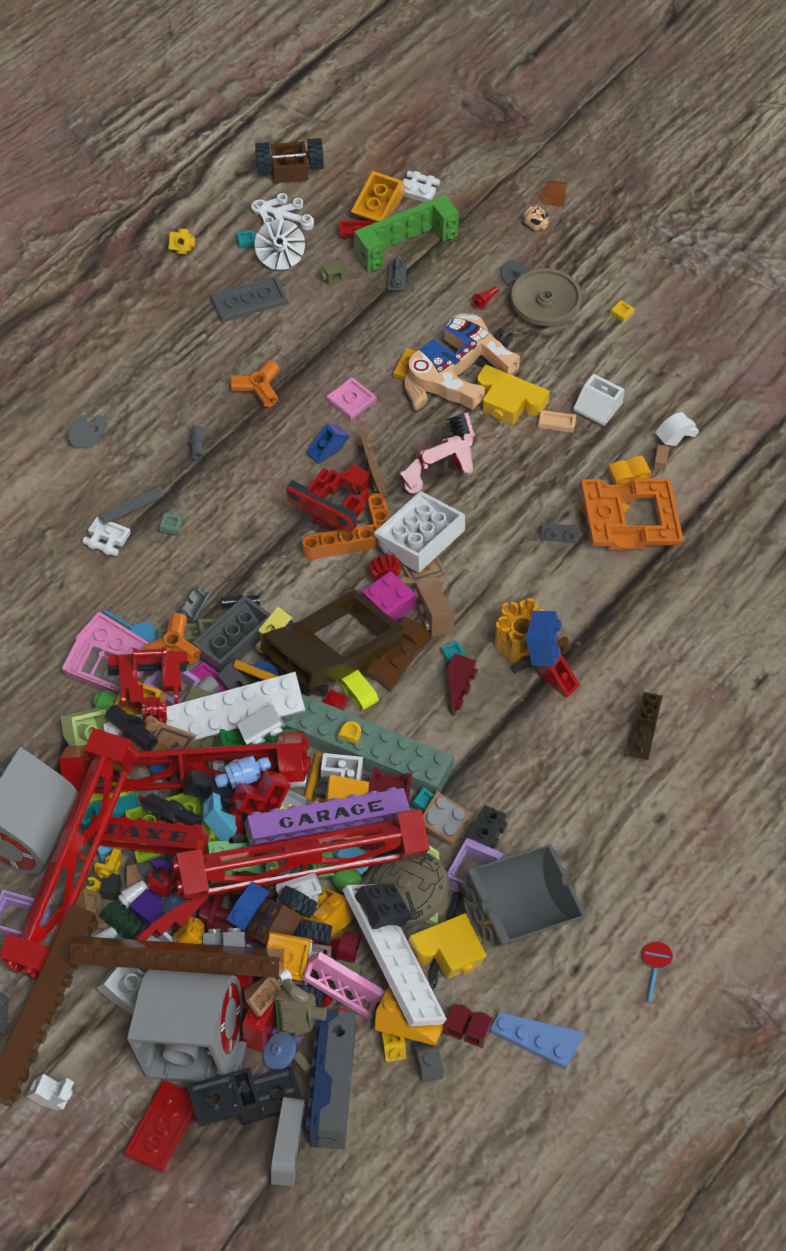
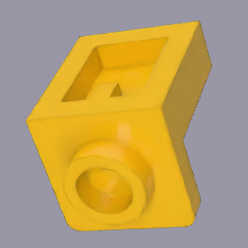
M113 848L111 855L107 856L105 864L95 862V875L103 879V877L111 878L112 874H118L123 862L122 851Z
M381 1032L386 1062L406 1059L405 1039Z

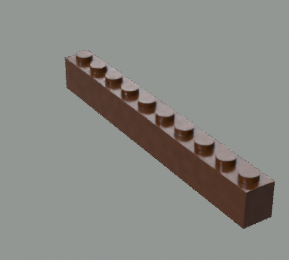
M71 905L0 1058V1104L12 1107L14 1101L17 1102L20 1097L22 1083L28 1080L29 1068L38 1058L39 1046L44 1044L47 1038L46 1031L49 1025H52L55 1021L56 1009L62 1005L65 996L64 992L72 984V974L80 966V964H70V943L76 936L90 937L91 933L96 931L98 921L95 912Z
M76 936L70 943V964L279 978L284 971V950Z

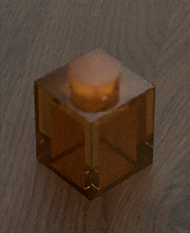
M547 180L546 187H542L541 197H544V204L564 207L567 182Z

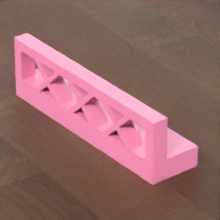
M318 952L308 958L302 980L368 1019L373 1018L376 1005L382 1000L386 992L322 952ZM312 969L317 971L320 979L316 980L310 976ZM328 979L334 981L336 990L329 987ZM345 989L351 991L353 1000L346 998ZM361 999L370 1003L368 1010L363 1008Z

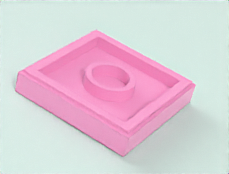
M351 377L328 394L326 401L352 420L377 401V397Z

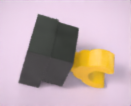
M112 874L111 878L103 877L102 882L94 877H88V882L94 885L92 887L86 886L87 890L100 891L102 899L119 901L118 896L122 887L120 874Z

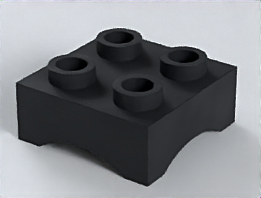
M394 883L365 885L355 894L357 902L365 908L368 914L369 924L372 929H379L388 925L404 926L412 917Z

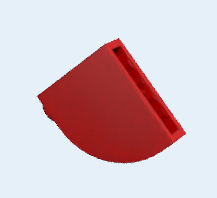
M275 1000L261 1017H257L252 1008H249L242 1023L243 1040L247 1043V1048L264 1053L265 1046L277 1024Z

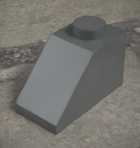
M422 1042L412 1043L421 1082L443 1079V1065L437 1045L433 1046Z

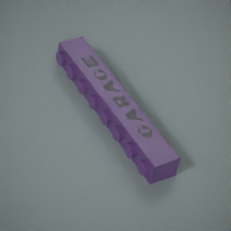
M392 787L384 792L371 791L362 796L353 794L345 799L332 798L323 803L314 801L306 806L293 805L284 810L275 808L262 814L261 812H254L247 816L244 825L249 844L253 846L391 821L397 813L408 812L410 808L404 788L397 789Z

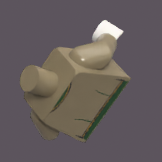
M284 970L277 980L283 987L275 997L279 1033H292L295 1037H301L312 1030L316 1020L325 1021L327 1010L326 1008L316 1007L315 996L297 987L292 982L291 973L288 970Z

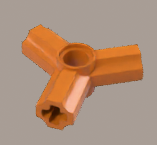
M269 360L257 372L251 375H232L231 391H251L254 395L258 396L264 407H272L278 401V396L269 383L280 371V367L276 362Z
M181 613L170 615L167 633L163 638L143 645L145 650L162 649V647L166 646L167 652L187 651L188 663L190 665L195 664L201 654L200 649L184 639L187 616Z

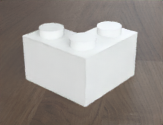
M323 753L321 778L324 776L329 777L330 774L362 780L363 757Z

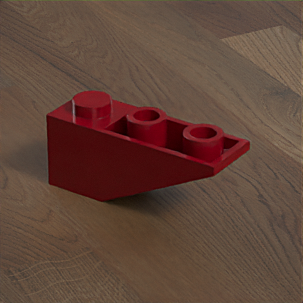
M454 653L447 668V684L452 716H455L457 709L461 710L464 694L468 695L471 688L470 682L475 680L478 673L476 660Z

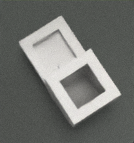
M680 412L666 419L655 433L665 445L677 446L684 436L696 437L699 430L695 427L694 421L687 418L683 412Z
M42 1074L33 1079L26 1097L42 1106L63 1110L73 1093L72 1086L74 1082L68 1078L57 1082Z

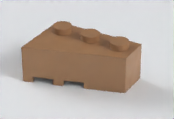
M438 577L415 581L413 592L416 594V601L418 600L419 613L425 618L424 627L430 632L431 638L453 633L455 610L453 607H448L447 603L450 602L448 597H444V589Z

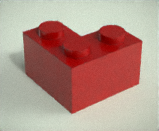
M265 770L257 787L239 782L231 801L240 812L247 814L254 812L267 813L272 809L281 807L291 785L283 774Z

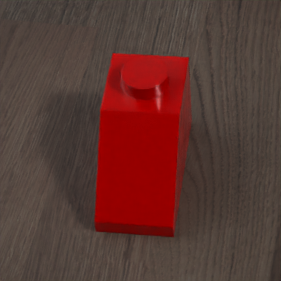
M562 655L557 659L555 666H536L544 681L564 697H569L580 687L579 682Z

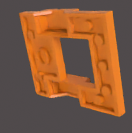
M581 479L580 488L592 546H607L608 550H643L646 545H682L684 540L670 479H633L622 485H607L601 479ZM636 498H654L659 525L627 526L622 503H634Z

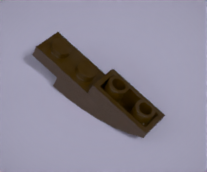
M643 692L629 751L630 757L648 760L662 695Z

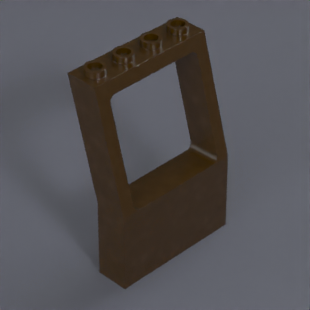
M353 589L297 623L263 633L260 650L288 673L296 672L298 681L310 690L347 677L399 645L404 627ZM350 613L379 636L350 654L341 656L314 633Z

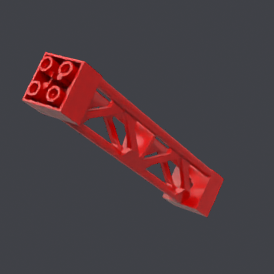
M96 728L92 729L84 751L91 760L90 766L21 930L22 933L19 937L8 933L0 951V959L3 961V965L8 967V970L18 974L20 971L27 973L28 977L37 980L71 905L75 906L128 774L130 775L138 755V751L130 739ZM114 769L122 773L110 798ZM102 776L104 791L100 815L84 833L79 834L77 831L98 780ZM96 831L97 834L86 858L77 850L82 848ZM76 861L84 863V866L73 889ZM65 867L67 880L63 905L52 919L42 927L39 925L61 870ZM60 923L50 949L45 945L39 944L55 925Z
M305 731L281 732L277 743L138 752L133 766L169 764V767L162 772L138 780L127 778L122 792L183 788L182 781L191 769L213 777L221 773L226 774V772L207 768L204 766V762L242 759L252 755L254 758L268 757L271 764L270 768L278 765L279 774H283L288 782H304L306 775H309V768H311V757L307 756L309 738L305 737ZM86 745L67 746L59 758L61 776L68 780L77 792L80 790L91 763L90 758L84 751ZM180 773L181 781L154 783L156 780ZM113 774L112 782L118 783L120 776ZM258 779L256 782H253V783H251V784L259 783L260 779ZM116 785L111 786L110 793L114 792ZM104 786L96 787L93 794L103 793Z
M419 809L397 813L391 821L204 855L202 854V849L177 853L174 860H172L171 870L173 876H177L175 884L176 895L181 897V901L247 889L252 881L260 886L289 881L311 873H315L318 876L423 857L430 850L422 810ZM371 833H379V834H377V835H371V836H366V837H360V838H355V839H349V840H344V841H338V842H333V843L322 844L323 842H328V841H334V840H339V839H345V838H350V837H356V836H361V835H366V834H371ZM383 842V845L378 849L353 858H326L322 856V853ZM397 848L398 854L369 859ZM273 851H283V852H278V853H273V854H267V855H262V856H256V857H251V858H245V859H240V860H234V861L224 862L225 860H229V859L241 858V857L252 856V855H257V854H263V853H268V852H273ZM286 860L282 866L256 876H228L224 874V871ZM307 862L310 864L333 865L331 867L305 871ZM299 866L300 872L272 877ZM208 880L212 882H236V884L209 889Z

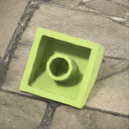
M93 708L61 716L63 736L69 746L86 745L93 728L103 731V724L107 722L105 717L107 710Z

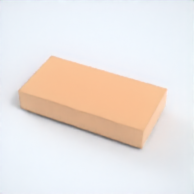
M541 410L538 428L574 433L576 415Z

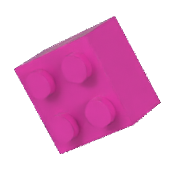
M391 571L362 591V596L395 621L416 607V594Z

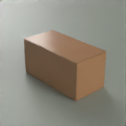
M658 445L654 465L655 470L665 471L669 446Z

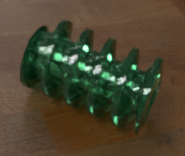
M117 899L106 905L99 917L104 919V922L121 934L123 938L132 940L143 930L144 920H138V915H132L131 909L126 910L125 904L120 906L121 901Z

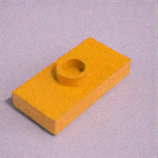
M405 349L393 372V377L405 381V377L409 372V360L417 352L416 350Z

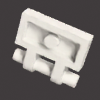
M408 171L407 177L411 178V180H403L404 196L421 202L432 200L436 193V188L432 187V185L439 186L440 180L435 179L431 175H422L418 171Z
M97 516L88 529L89 535H92L91 539L84 537L82 543L88 545V548L103 551V554L117 556L119 549L114 548V546L122 547L131 532L129 528L111 521L102 524ZM100 539L105 540V541H107V543H106V544H103V543L99 542V540H100Z

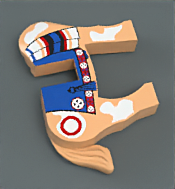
M459 313L453 315L445 327V341L459 350L453 353L432 339L411 356L409 372L405 377V390L415 411L420 410L427 404L428 396L426 392L461 403L473 410L483 401L485 388L481 385L465 382L457 377V375L473 364L479 355L484 356L498 370L512 375L519 368L520 356L507 350L501 342L496 340L488 331L481 317L471 313Z

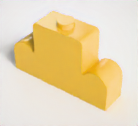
M485 364L478 375L477 385L485 388L482 411L496 419L515 424L523 410H526L530 416H539L540 411L544 410L549 403V390Z
M467 913L415 933L408 939L416 959L423 965H428L435 958L448 979L461 973L464 975L471 973L482 964L486 957V953L480 944L483 940L474 930Z

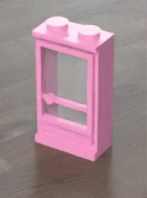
M78 636L61 669L65 676L100 690H110L119 694V675L108 676L107 660L108 655L124 653ZM137 671L138 678L142 677L144 671Z

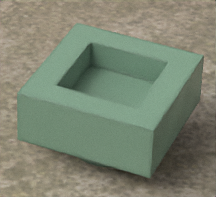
M164 513L160 524V532L178 535L183 522V516Z

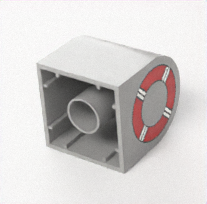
M22 747L17 748L0 761V865L19 873L31 875L41 872L56 847L78 792L68 780Z
M150 969L146 972L139 988L127 1039L147 1078L199 1082L232 1072L242 1021V993L238 978L235 975Z

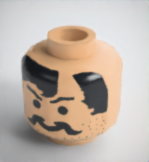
M539 206L529 207L523 216L525 218L524 223L535 232L540 229L545 230L549 225V214Z

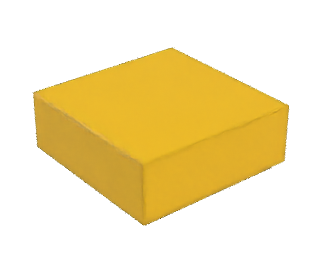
M620 300L610 309V314L624 323L634 313L635 308Z

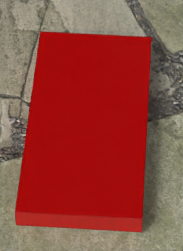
M165 1080L162 1081L124 1152L125 1157L161 1173L164 1172L195 1114L188 1090Z

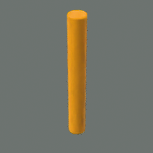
M315 753L304 796L309 799V803H311L323 758L321 753Z

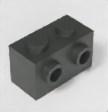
M484 805L467 838L495 850L499 843L498 837L500 833L504 834L508 826L506 814Z

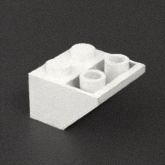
M593 374L585 383L573 411L605 426L622 405L625 389Z
M271 704L239 722L237 726L246 744L251 745L262 744L265 742L264 738L268 735L274 737L283 732L282 727L285 724L275 706Z

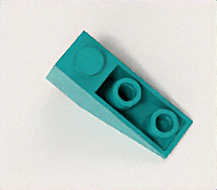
M131 794L119 797L112 817H126L125 811L142 806L137 795ZM102 800L94 801L88 805L82 819V824L86 830L90 826L93 815H100Z

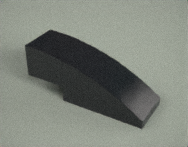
M191 769L182 781L183 793L185 795L202 798V803H204L212 793L220 795L222 809L229 810L234 805L231 798L236 789H232L229 784H227L228 786L217 787L215 777Z

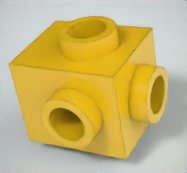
M178 229V232H170L169 249L177 250L176 253L187 254V251H191L192 247H195V237H193V233H188V229Z

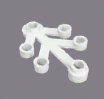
M280 193L275 199L269 201L255 200L251 205L254 214L261 216L264 224L266 222L270 224V221L274 220L273 217L268 216L267 213L274 215L275 219L286 218L299 222L303 230H311L314 227V219L311 215L305 214L300 216L288 212L303 208V200L301 198H295L293 203L284 205L288 201L287 195ZM278 204L284 205L277 208L272 207ZM283 220V224H282V227H281V231H280V232H282V229H283V226H284V222H285L284 220Z

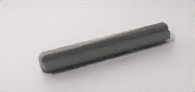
M160 487L154 488L101 513L99 520L102 524L113 521L163 497V491Z

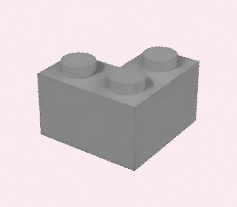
M228 928V932L220 933V929H208V933H203V944L246 947V932H241V928Z

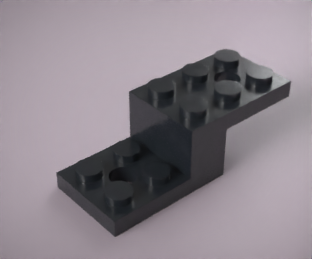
M292 1066L256 1077L252 1076L250 1067L187 1085L199 1127L239 1116L242 1125L280 1115L283 1097L302 1099ZM274 1089H281L283 1094L275 1097L271 1092ZM211 1096H218L220 1101L217 1104H211L208 1102V1099Z

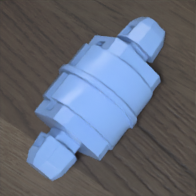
M253 755L247 756L224 766L226 774L221 773L214 779L217 787L228 786L227 784L230 783L232 789H235L239 782L248 785L256 782L261 778L260 771L268 770L271 764L268 757L260 758L256 762Z

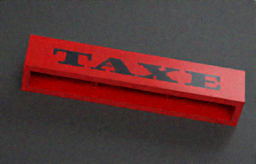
M93 815L90 825L99 815ZM111 816L99 847L168 855L202 849V854L204 855L210 836L198 824L190 826L180 822L172 824L161 820L153 822L143 818L135 820L125 816H120L119 818ZM96 831L88 839L92 844L97 834Z

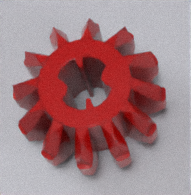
M380 554L379 557L375 556L374 560L370 561L369 571L375 581L390 571L396 576L401 575V563L395 554Z

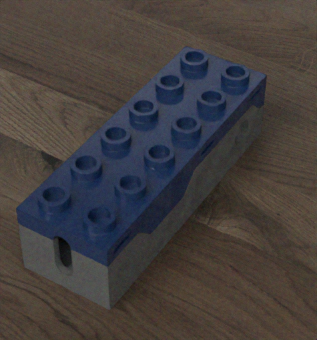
M337 1008L334 1011H327L325 1021L316 1020L317 1032L314 1040L315 1053L312 1060L313 1073L310 1080L311 1094L308 1101L309 1114L306 1121V1139H310V1147L345 1150L356 1033V1013L349 1012L345 1008Z

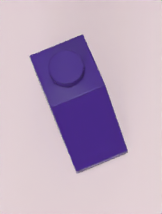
M147 889L129 905L131 916L144 926L163 915L162 899Z

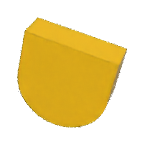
M346 722L339 731L338 738L357 744L361 737V727L356 722Z

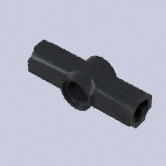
M117 704L111 706L106 711L105 717L121 731V737L135 742L144 751H152L157 745L158 739L142 726V719L140 717L127 714Z
M153 793L147 795L144 799L143 809L160 817L166 823L174 824V822H180L184 825L192 826V824H198L202 826V816L187 810L176 800L168 801Z

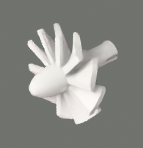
M284 219L272 220L270 224L266 222L255 237V251L259 260L274 270L275 267L277 270L290 268L284 251H286L291 267L301 260L299 255L287 247H290L300 255H303L305 250V242H287L305 241L299 228L285 238L287 234L298 227L296 224L285 220L282 233L279 235Z

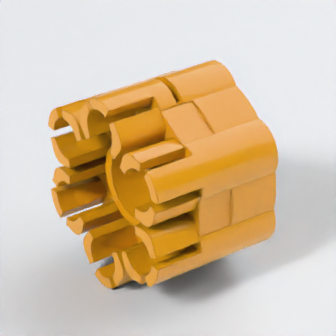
M527 598V601H520L519 608L516 602H511L510 609H508L509 603L505 602L502 605L501 617L496 622L495 649L501 652L512 664L530 656L526 636L533 611H545L543 609L538 610V605L532 598Z

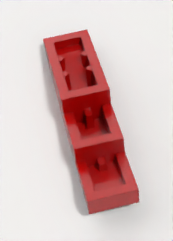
M208 896L192 899L166 912L146 926L132 940H147L151 935L156 939L162 936L170 926L175 930L182 927L206 901Z

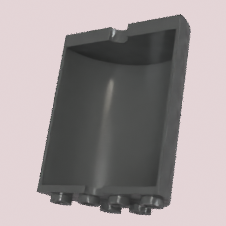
M551 844L469 869L464 876L463 888L466 889L467 897L463 899L468 918L478 936L484 942L489 941L491 947H501L581 920L586 917L583 905L580 904L576 896L575 888L566 883L567 872L562 867L558 854Z

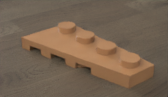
M366 429L359 431L361 438L358 439L361 450L365 449V453L362 454L366 464L369 463L370 465L367 469L371 473V478L373 477L375 480L372 481L375 492L379 491L384 497L388 496Z

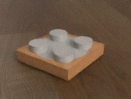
M437 791L423 813L425 829L451 846L469 817L470 812Z

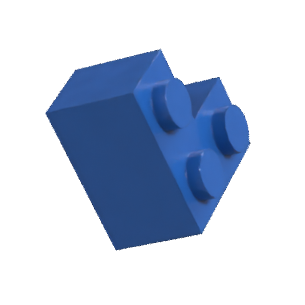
M533 611L526 636L532 666H555L557 659L560 658L561 650L560 647H557V632L561 630V620L558 619L556 611Z

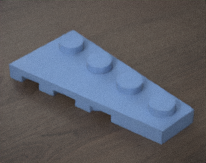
M501 1012L490 1028L491 1034L566 1070L585 1032Z

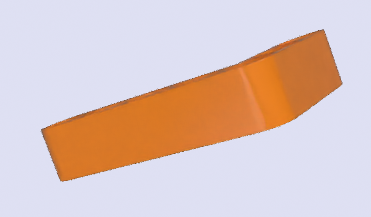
M375 493L368 498V513L371 525L356 527L351 534L343 530H335L307 535L302 540L303 556L306 559H318L378 549V538L374 535V532L390 519L384 496Z

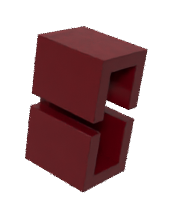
M453 1003L447 1020L444 1023L443 1034L462 1040L468 1026L465 1042L483 1049L492 1027L493 1018L484 1012L473 1013L467 1006Z

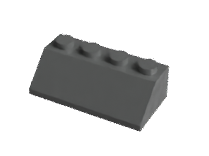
M244 595L196 638L192 645L201 650L200 657L206 664L217 672H221L230 662L239 661L261 640L258 630L271 614Z

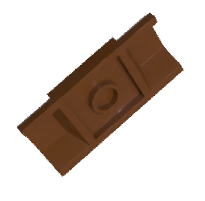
M406 616L396 620L397 623L404 627L401 643L364 665L359 670L363 676L369 675L380 681L390 692L430 638V634L422 624Z

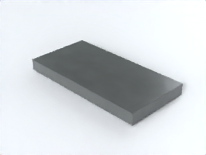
M276 275L210 294V299L222 323L288 304V299Z

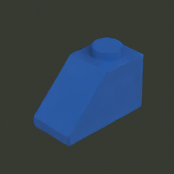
M326 423L307 453L320 464L339 452L350 436L339 425Z
M252 881L236 902L227 920L242 930L248 929L249 923L254 920L258 913V908L270 892Z

